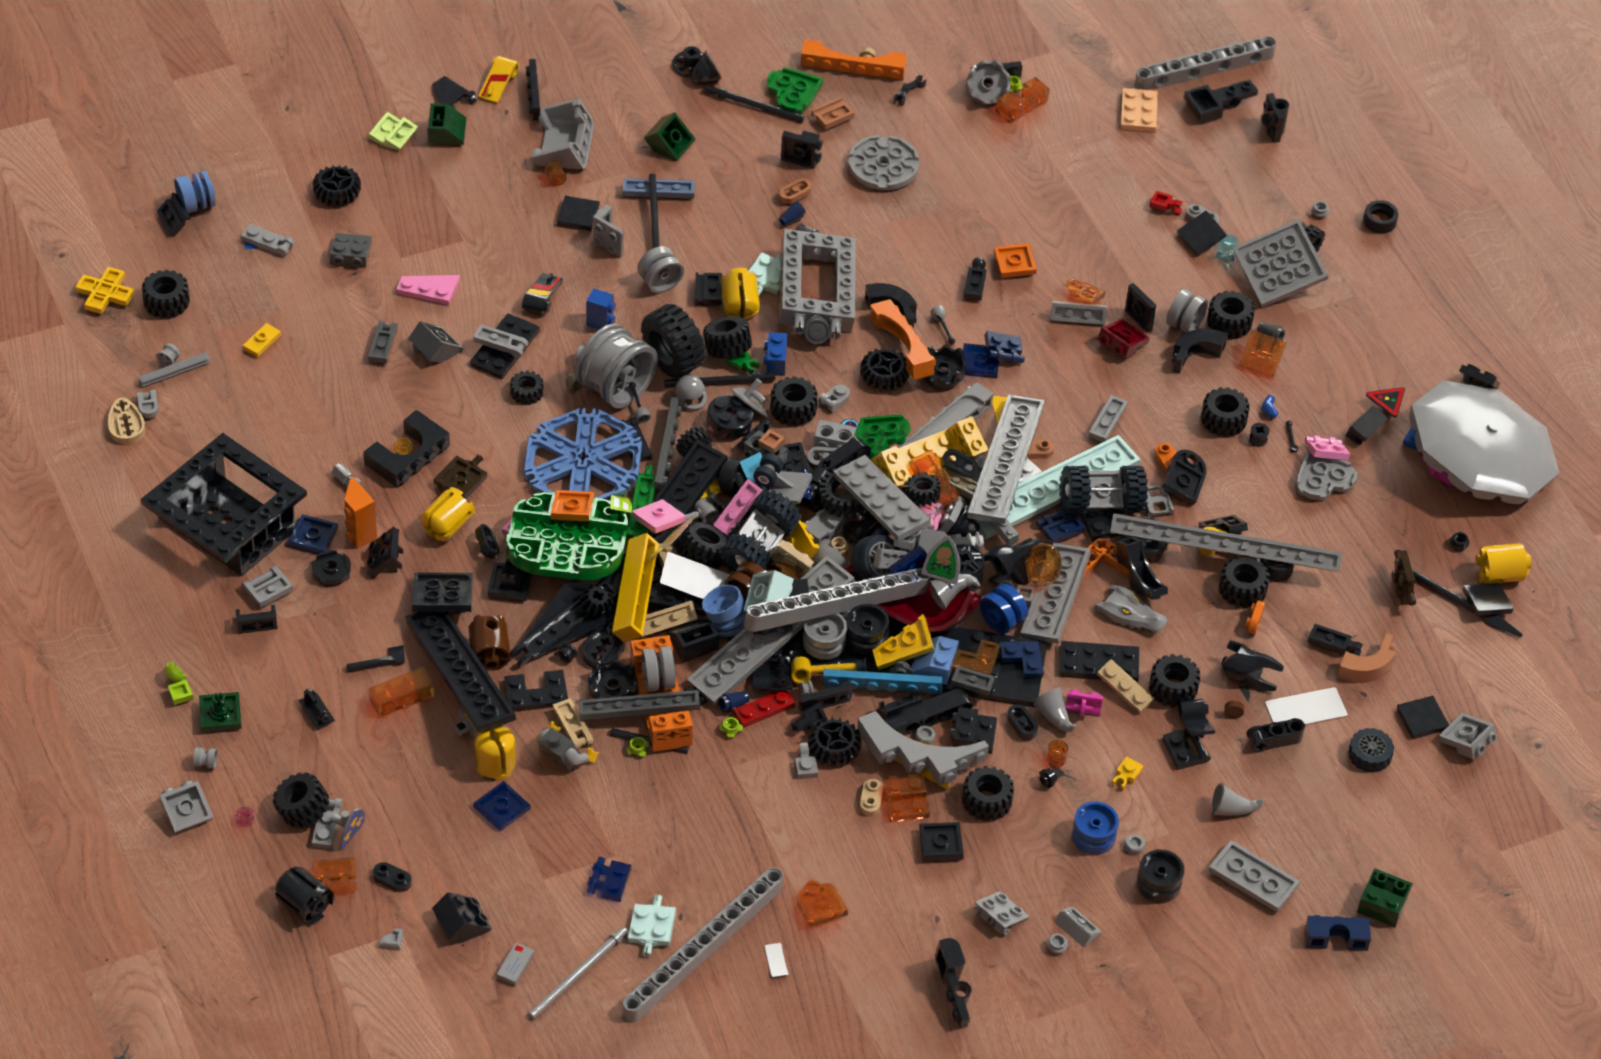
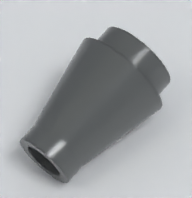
M1260 322L1257 327V332L1273 343H1280L1285 337V330L1282 326Z

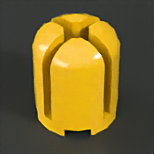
M747 268L731 269V273L726 274L724 277L722 274L720 280L723 306L727 317H740L741 300L744 319L747 320L756 316L760 309L756 273L754 275L748 272Z
M450 487L448 490H445L423 511L420 517L425 532L437 541H449L476 514L472 501L468 503L461 496L463 492L459 489Z
M501 725L476 735L475 764L477 772L481 777L484 775L488 778H494L495 781L504 780L511 776V772L515 768V737L506 726Z

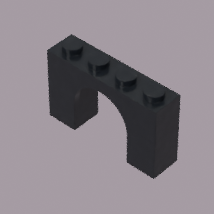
M415 410L403 420L404 433L421 445L417 451L407 455H400L391 452L376 441L363 452L364 464L395 487H399L402 483L407 482L413 474L419 472L423 466L433 461L439 453L445 451L450 445L449 432L418 410Z

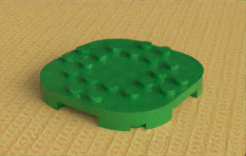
M554 492L533 494V497L527 501L523 498L515 505L509 533L506 537V554L510 562L517 568L531 574L548 577L594 580L612 574L620 566L627 539L628 518L624 511L610 509V501L595 497L590 520L583 522L551 519V509L555 497Z

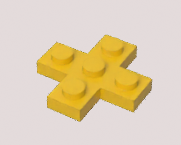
M107 267L101 279L83 274L75 288L76 292L89 296L84 304L85 310L102 314L109 302L127 307L134 295V289L120 285L125 278V271Z

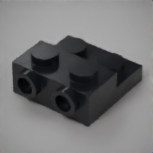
M804 130L801 135L784 131L781 141V161L814 169L822 158V153L819 151L822 148L823 140H820L819 134Z
M958 707V712L953 713L952 724H956V727L951 728L950 733L953 747L986 741L989 746L988 753L992 754L997 717L978 715V710Z

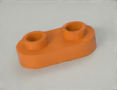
M1161 443L1156 446L1155 457L1166 472L1171 458L1177 452L1170 444Z
M1258 600L1257 604H1252L1250 611L1252 618L1248 617L1245 626L1249 634L1256 635L1265 602Z

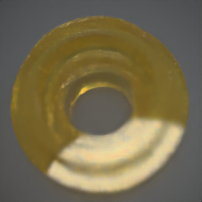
M401 437L396 440L394 450L400 455H407L413 450V444L410 439Z

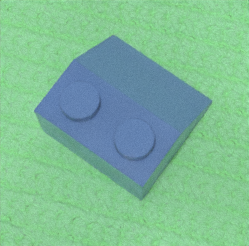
M938 636L932 638L934 651L914 658L911 666L913 670L912 675L942 677V684L947 685L957 657L959 641Z

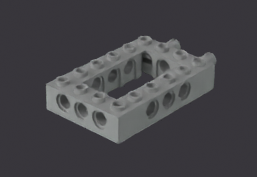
M784 229L780 248L779 324L793 325V333L797 335V329H799V335L804 333V323L808 318L821 316L829 324V337L831 339L834 338V334L835 340L841 337V332L851 333L855 320L856 238ZM802 258H805V260H820L825 263L827 261L835 262L833 284L835 285L833 295L835 302L801 298Z

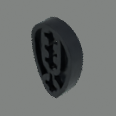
M614 621L594 631L584 642L582 656L584 662L589 667L594 668L595 663L598 661H602L606 665L610 664L613 660L620 659L624 649V642L614 633L612 635ZM602 645H606L604 652H601ZM598 652H601L600 659H596L598 657Z

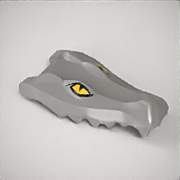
M1111 585L1108 589V592L1111 594L1105 602H1097L1094 606L1097 612L1105 614L1115 623H1120L1122 626L1129 625L1131 629L1135 627L1141 630L1143 627L1146 630H1151L1154 635L1163 630V627L1167 625V618L1164 615L1153 611L1135 593L1125 587Z

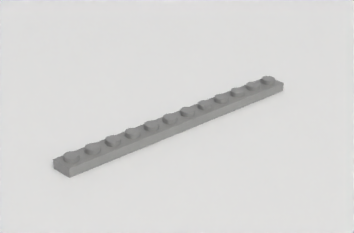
M1114 513L1110 530L1112 534L1133 536L1334 572L1340 571L1342 552Z

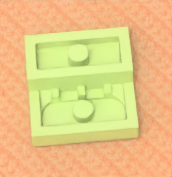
M387 112L369 133L368 138L382 146L400 150L418 129V126L404 117L400 120Z

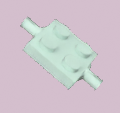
M761 253L749 272L754 275L756 273L758 295L763 290L777 295L780 291V253L776 258Z
M657 894L654 895L652 905L635 904L628 942L643 945L642 956L644 957L646 955L647 957L651 956L652 947L670 946L676 907L660 906L662 896L659 894L658 897Z

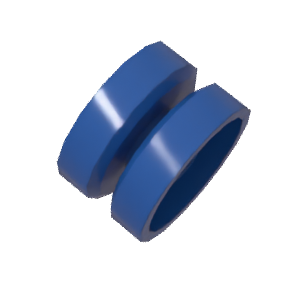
M1005 583L996 587L992 593L984 596L979 602V610L985 622L1000 634L1008 633L1015 625L1020 624L1028 617V607L1022 595L1014 587Z
M1097 801L1083 804L1077 809L1074 817L1072 838L1076 846L1090 854H1102L1109 851L1114 846L1119 826L1118 814L1114 808L1106 803Z

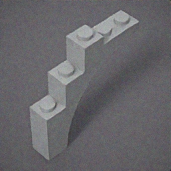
M876 711L858 718L857 729H859L861 737L880 765L892 762L898 758L909 775L920 773L927 768L938 785L952 782L956 779L957 770H963L969 765L980 763L988 756L989 746L986 741L959 747L933 746L909 739L895 731L884 722Z

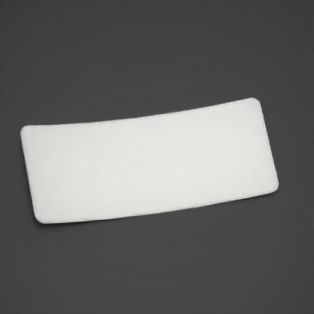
M781 943L765 945L772 977L788 975Z

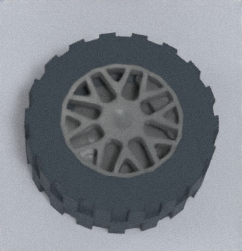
M1365 728L1359 730L1351 738L1348 750L1349 759H1351L1353 765H1356L1358 769H1362L1365 772H1380L1390 765L1394 744L1389 735L1385 734L1382 730Z

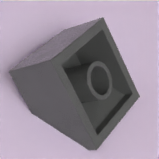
M422 321L417 324L408 338L413 343L412 347L424 354L423 357L431 363L433 361L442 363L464 349L443 327Z

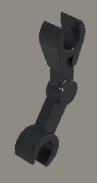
M918 75L915 81L903 84L901 91L894 96V104L897 100H901V106H903L906 94L916 87L924 88L927 79L922 81L923 75Z

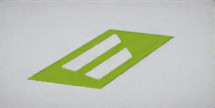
M611 495L610 509L632 513V499Z

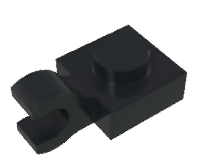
M816 702L801 711L803 717L793 721L790 725L793 731H800L806 726L811 730L812 726H816L818 721L823 723L824 718L827 719L821 704Z

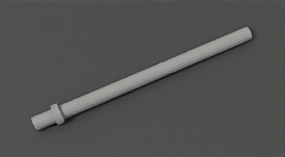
M622 926L616 933L613 932L600 948L528 1013V1016L534 1020L615 944L618 945L621 939L628 933V930Z

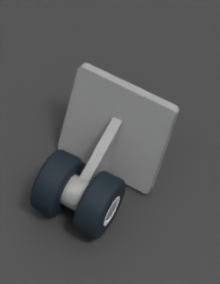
M770 453L763 455L760 460V466L756 468L753 474L754 480L763 487H770V492L773 490L776 491V494L781 493L784 498L788 497L790 502L799 504L809 486L812 474L781 471L783 468L781 458Z

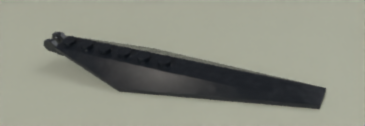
M677 527L654 538V540L659 544L663 543ZM682 533L673 542L675 548L677 547V544L682 536ZM626 553L623 554L622 562L618 569L606 577L594 580L573 579L565 583L520 644L510 651V657H516L523 650L526 654L517 662L522 667L530 659L539 657L562 646L564 643H569L605 626L616 613ZM656 556L654 572L661 573L663 569ZM591 584L594 587L600 584V588L607 586L606 592H612L613 604L608 613L605 612L602 617L599 614L593 617L591 612L586 615V609H581L580 596L583 590Z

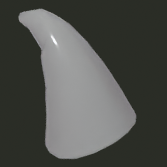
M959 574L957 585L939 579L929 581L935 602L942 610H945L955 596L966 586L974 585L980 587L977 578L970 574Z
M1061 687L1045 692L1034 701L1033 704L1037 710L1054 726L1064 732H1072L1075 729L1076 725L1069 721Z
M1219 783L1213 793L1212 812L1216 816L1245 815L1260 809L1264 799L1248 800L1230 790L1223 783Z

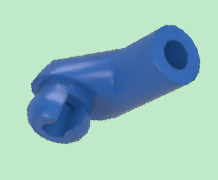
M1267 395L1261 410L1266 416L1275 419L1278 416V411L1273 406L1275 397Z

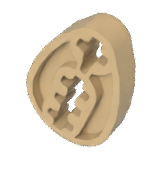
M116 399L108 415L110 437L119 444H134L140 441L146 432L143 416L135 404L128 399ZM124 420H127L128 427L131 436H127Z

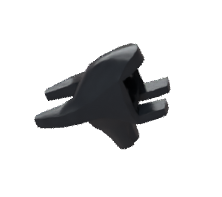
M1028 538L1015 546L1004 544L993 547L983 554L985 562L990 560L997 572L994 576L987 579L989 583L994 582L998 584L1010 576L1017 585L1025 586L1029 584L1024 555L1040 543V540L1038 538L1035 540Z
M1230 640L1227 649L1236 653L1229 657L1224 656L1221 665H1223L1222 669L1226 677L1230 680L1244 682L1258 690L1276 691L1277 686L1261 678L1263 668L1282 672L1284 666L1271 656L1260 653L1256 649L1251 650L1245 644Z

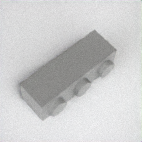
M1006 520L1005 524L989 522L1006 545L1018 542L1019 534L1008 520Z

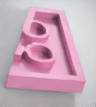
M460 275L402 276L396 292L399 295L449 306L460 282Z

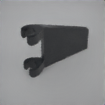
M446 76L432 84L440 104H449L456 109L453 104L463 97L470 104L477 101L474 98L476 96L474 91H468Z

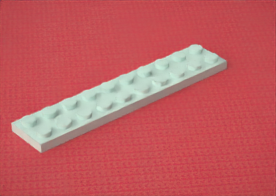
M1117 435L1020 482L1007 520L1012 526H1015L1060 504V476H1062L1061 472L1065 466H1086L1088 471H1118L1122 466L1139 465L1141 459ZM978 520L980 533L985 539L998 534L988 521Z

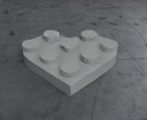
M1307 449L1297 477V493L1300 496L1324 502L1333 491L1343 494L1348 493L1356 484L1358 472L1346 460L1314 457Z

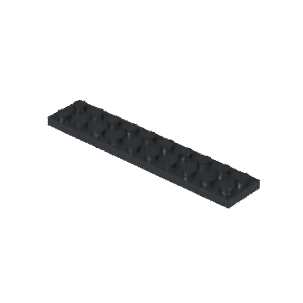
M416 612L406 616L407 624L478 733L516 720L515 712L448 612Z

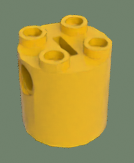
M1521 543L1483 546L1480 548V554H1476L1475 557L1476 565L1480 566V584L1525 581L1532 565L1531 556L1525 551Z

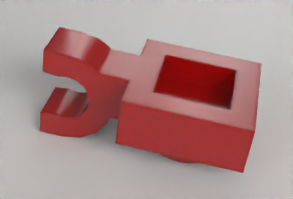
M1156 191L1149 207L1164 212L1170 209L1173 214L1180 216L1182 212L1180 207L1183 201L1173 200V195Z

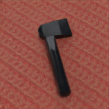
M404 646L388 648L391 656L349 663L346 665V669L350 672L392 663H404Z

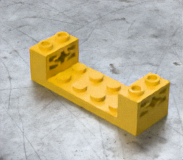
M971 416L929 437L901 448L895 446L882 451L873 457L871 461L899 489L906 487V481H908L909 477L912 478L913 474L918 476V473L924 475L925 472L928 473V476L930 474L937 475L946 467L942 457L948 449H956L975 460L988 451V448ZM949 456L948 460L954 462L955 457Z

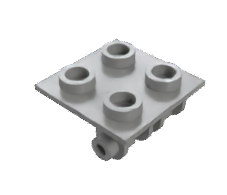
M1000 891L975 902L977 905L975 907L976 914L985 920L986 923L990 922L989 925L991 927L994 926V929L1000 935H1007L1010 931L1009 926L1029 918L1019 906H1016Z

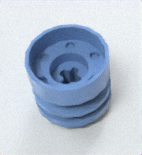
M205 170L199 171V176L197 173H192V182L187 175L174 178L176 194L180 197L188 213L197 211V203H199L202 209H206L207 204L209 207L215 206L214 187Z
M722 585L716 587L704 597L702 602L703 610L707 618L712 621L719 636L732 637L744 629L743 624L746 612L743 610L745 601L736 586Z

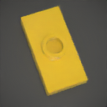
M266 323L243 345V350L258 358L281 336V331Z

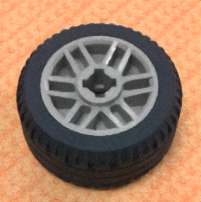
M879 534L865 537L857 542L852 551L851 566L858 580L863 581L901 572V570L873 567L876 548L900 550L899 547L893 546L894 540L892 538Z

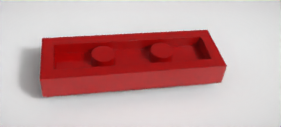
M788 690L778 691L733 709V715L739 721V724L745 728L794 708L795 701Z

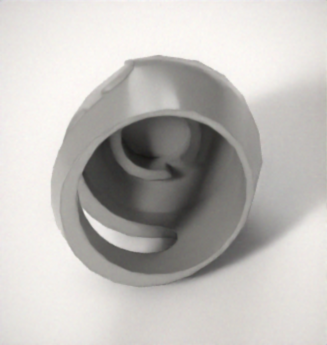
M685 375L677 381L675 395L679 398L680 406L688 411L701 410L707 400L703 382L695 375ZM703 397L702 401L697 405H689L685 402V399L692 400Z

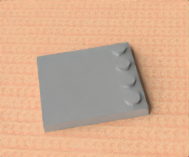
M1299 219L1233 247V252L1262 308L1329 279Z

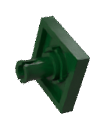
M239 692L199 695L201 732L242 729Z

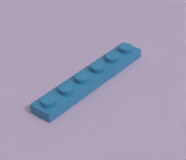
M824 669L823 684L830 688L841 686L842 682L849 681L852 683L853 689L888 690L890 692L906 691L909 693L911 690L916 689V692L942 694V677L831 669Z

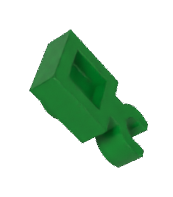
M747 352L736 357L725 358V363L740 371L745 368L749 374L754 372L753 367L760 368V362L756 359H751V354Z

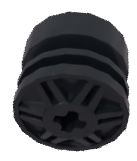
M956 544L960 560L959 574L974 576L981 587L985 562L984 555L973 545ZM974 585L966 586L967 589L973 592L980 588Z

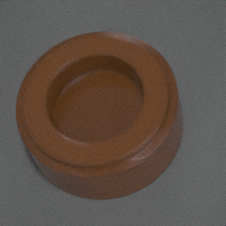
M1229 701L1224 705V714L1230 718H1239L1244 714V705L1239 701Z

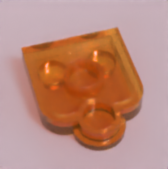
M808 881L803 890L797 895V905L809 927L848 915V908L836 887L830 883L820 884L817 881Z

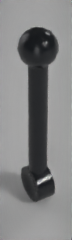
M1289 420L1285 425L1288 427L1291 440L1290 451L1296 453L1298 446L1295 445L1292 432L1293 423Z

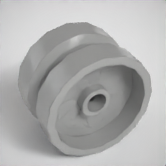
M665 246L653 248L645 253L637 265L638 273L650 290L655 293H664L677 286L684 275L683 266L676 259L671 249Z
M1182 289L1170 306L1166 318L1167 325L1176 329L1180 327L1183 333L1197 330L1205 317L1208 300L1201 296L1194 298L1193 292Z
M836 613L805 620L803 647L806 652L812 657L821 660L838 657L846 646L847 623L844 617Z
M670 646L659 648L658 660L653 648L642 649V675L647 692L658 691L659 679L664 690L675 689V667Z

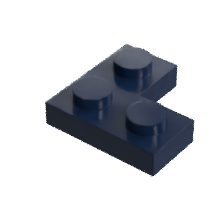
M1038 641L999 643L1001 662H1021L1023 678H1043L1044 670Z

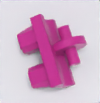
M1072 689L1067 692L1066 711L1079 712L1082 717H1084V713L1100 716L1103 696L1096 692L1086 694L1080 692V690Z

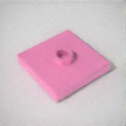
M663 499L632 511V517L655 534L686 522V515Z

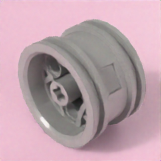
M609 324L598 330L582 349L575 367L576 380L588 390L599 392L601 398L611 406L624 408L635 402L632 389L629 388V383L635 382V389L639 398L655 375L658 355L656 350L641 340H634L632 334L622 326Z

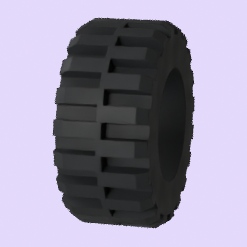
M665 304L644 317L641 323L642 339L656 350L658 355L657 366L667 375L680 378L704 363L706 347L703 344L704 340L699 333L698 327L695 326V322L689 317V314L675 304Z

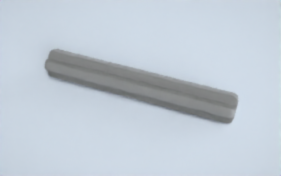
M202 353L138 377L139 383L144 387L210 362L207 353Z

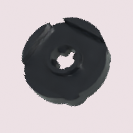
M336 550L323 551L316 556V560L312 563L313 576L322 586L327 587L340 584L350 578L351 562L344 553L343 555L339 554ZM332 565V567H336V568L330 570V569H329V566Z

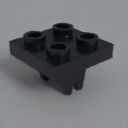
M1469 363L1467 366H1461L1459 371L1466 376L1463 384L1470 385L1472 379L1483 383L1482 387L1489 388L1490 386L1498 390L1500 382L1494 374L1487 371L1483 374L1478 367Z
M392 527L370 543L367 561L368 576L374 578L385 569L395 573L398 568L402 569V564L397 561L399 553L403 554V549L398 545L399 529Z
M506 559L505 563L494 562L488 587V597L526 601L532 574L517 568L509 559Z

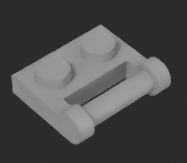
M276 565L271 567L270 571L253 580L241 583L243 590L251 596L260 608L294 590L291 582Z

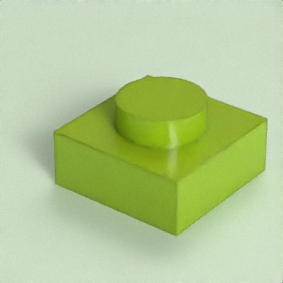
M187 680L167 685L174 705L193 700V694Z

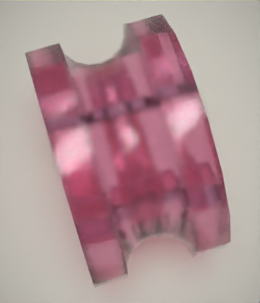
M242 807L237 810L236 822L239 826L248 827L254 823L253 809Z

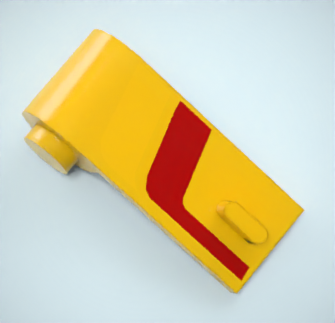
M502 56L494 58L491 70L478 97L498 104L509 79L516 77L519 70V62Z

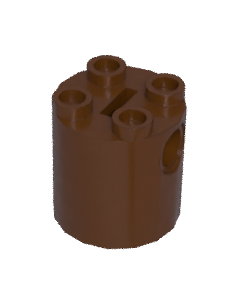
M476 615L474 621L468 627L470 647L486 671H494L505 667L510 661L508 628L505 618L501 615Z

